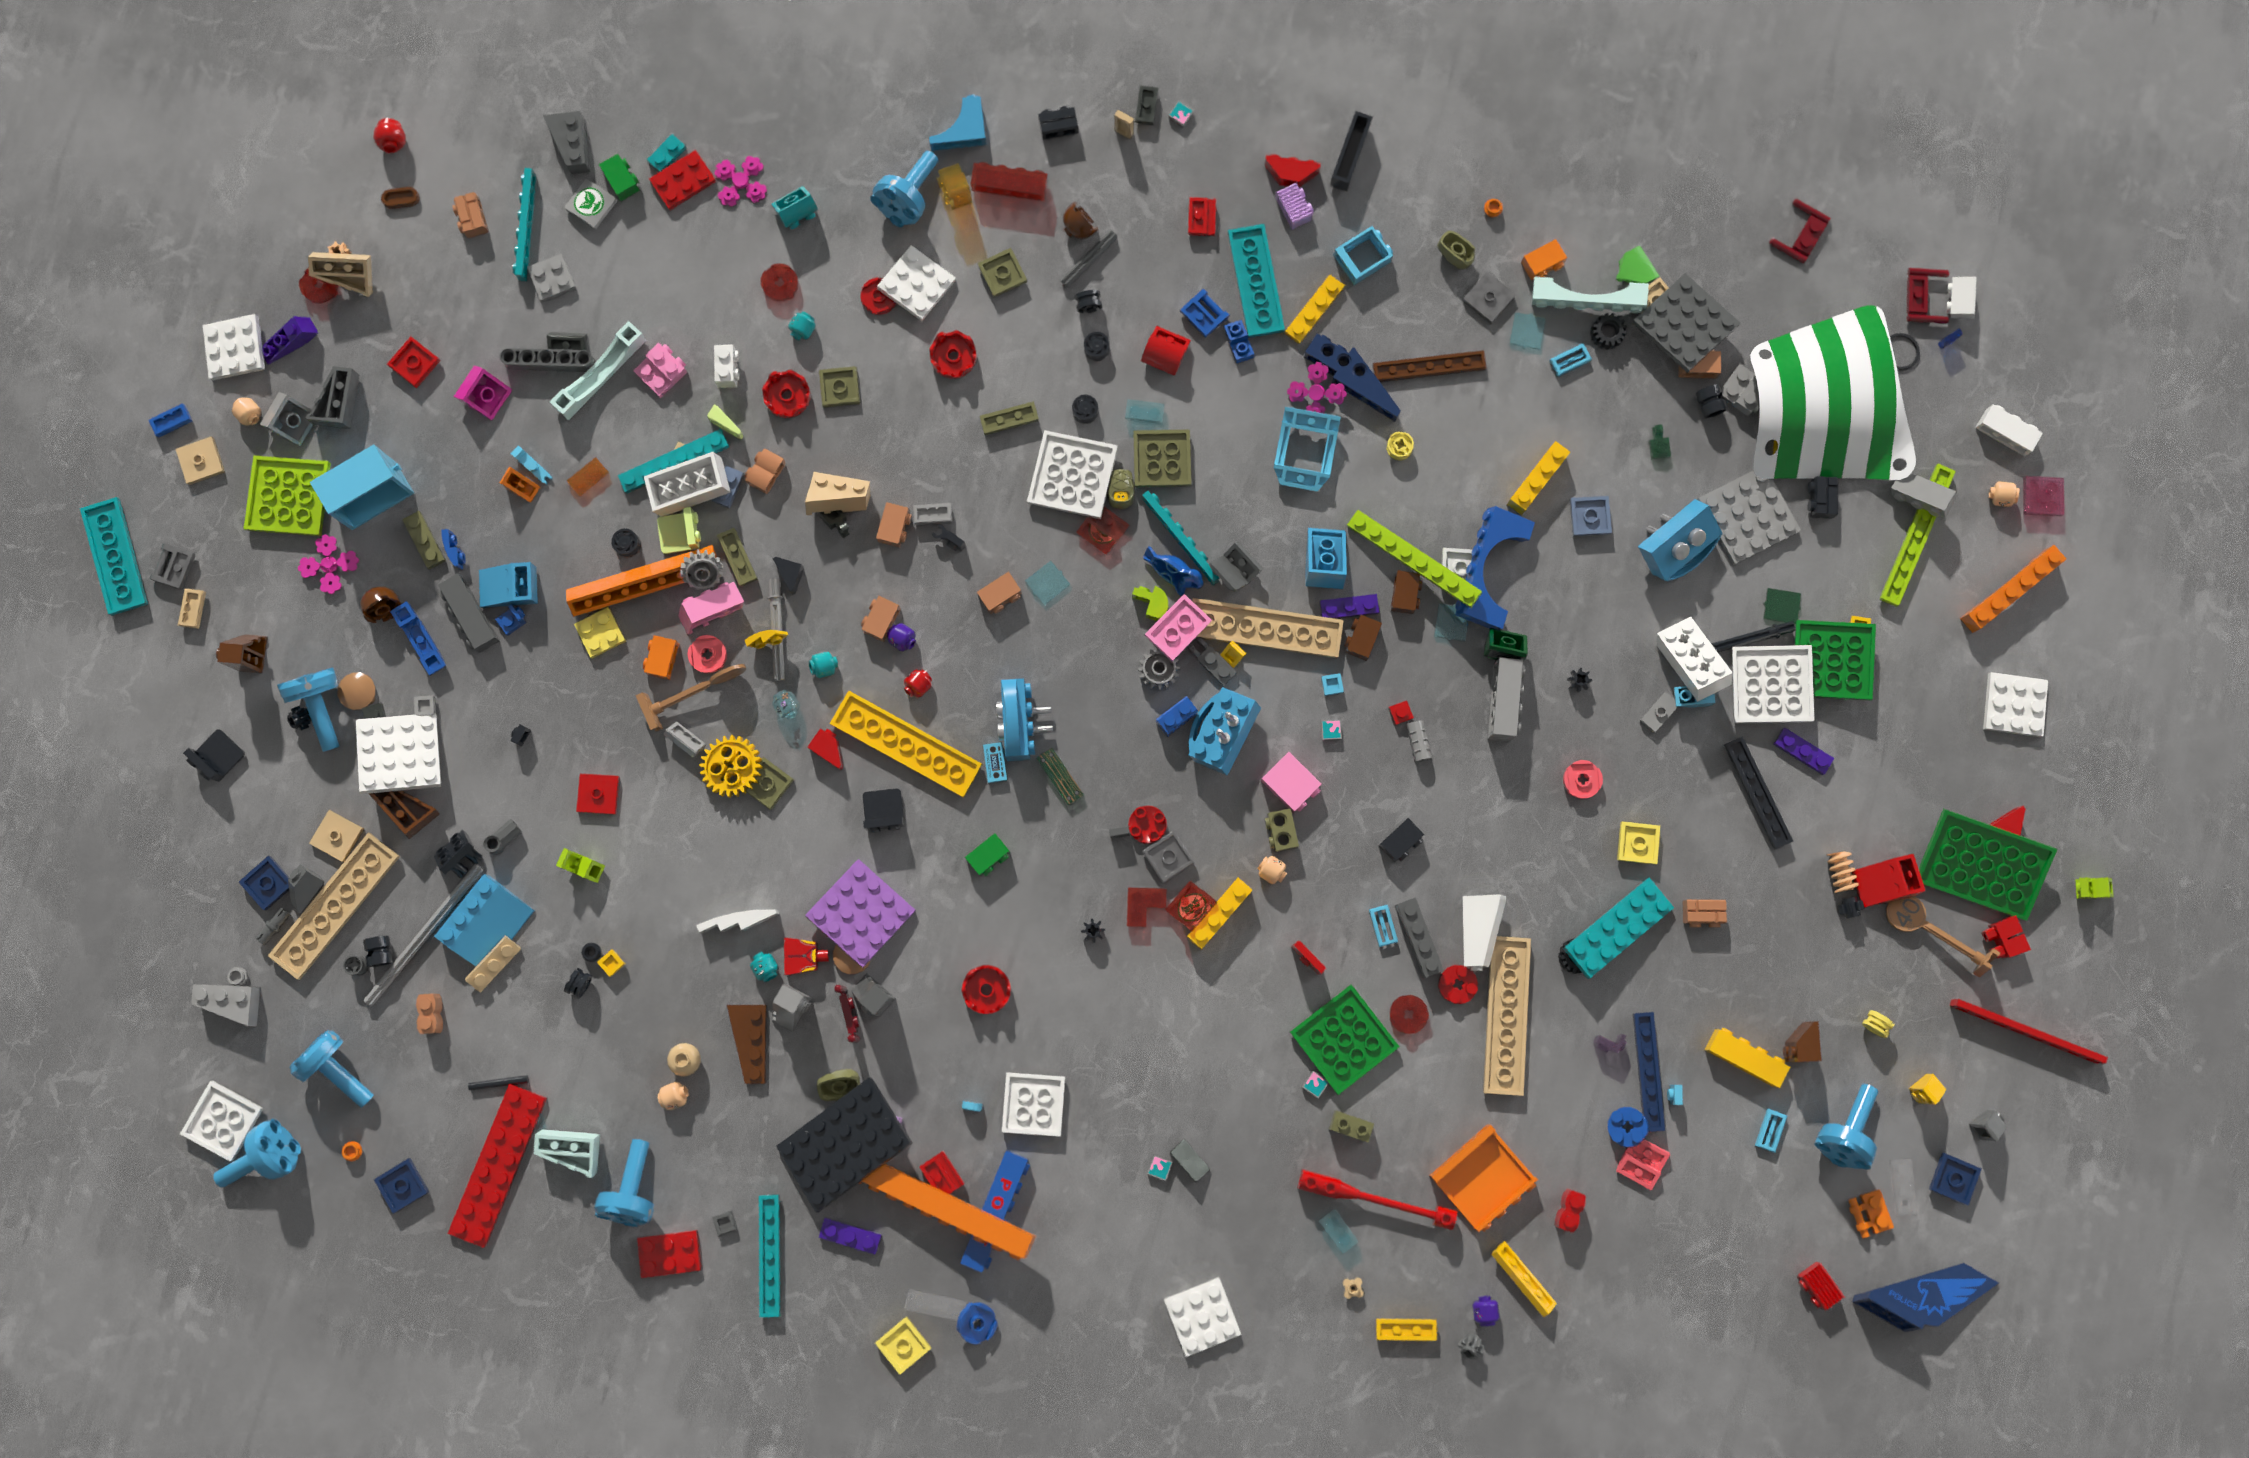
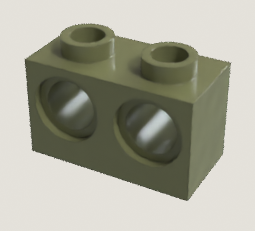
M1291 808L1268 813L1267 818H1265L1266 829H1270L1271 837H1269L1270 848H1274L1275 852L1298 848L1299 844ZM1282 817L1284 825L1276 826L1274 818ZM1281 835L1286 836L1288 844L1280 845L1278 837Z
M1334 1110L1329 1129L1369 1142L1374 1123Z

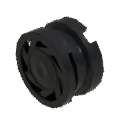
M1086 290L1075 295V300L1078 301L1076 305L1077 312L1084 313V311H1087V313H1093L1097 311V308L1101 310L1103 307L1102 301L1099 299L1101 296L1100 291Z
M1092 332L1084 340L1085 355L1095 361L1103 360L1110 351L1109 339L1104 333Z
M1087 394L1076 397L1072 404L1075 419L1079 423L1088 424L1097 418L1098 403L1094 397Z
M627 528L617 530L611 539L613 549L623 557L636 555L641 547L639 537Z
M580 968L575 969L570 976L569 982L567 981L564 992L572 993L575 995V998L580 999L588 989L592 981V975L583 973V970Z

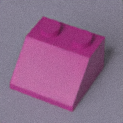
M474 365L454 397L486 418L493 420L513 389L485 369Z

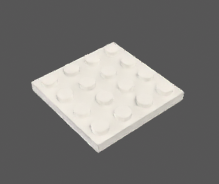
M1044 430L1027 503L1101 519L1118 445Z
M1812 645L1732 647L1734 724L1814 722Z
M436 713L435 715H405L356 720L360 794L441 787Z

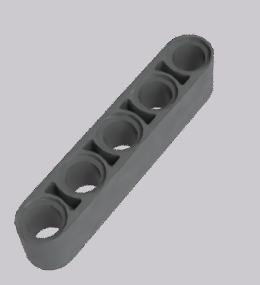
M506 348L500 353L501 362L510 370L587 372L596 363L592 355L585 350ZM514 356L511 362H507L509 357ZM528 357H533L531 362L526 363ZM552 357L549 363H544L546 358ZM570 358L568 363L563 364L564 359ZM589 358L586 364H581L583 359Z

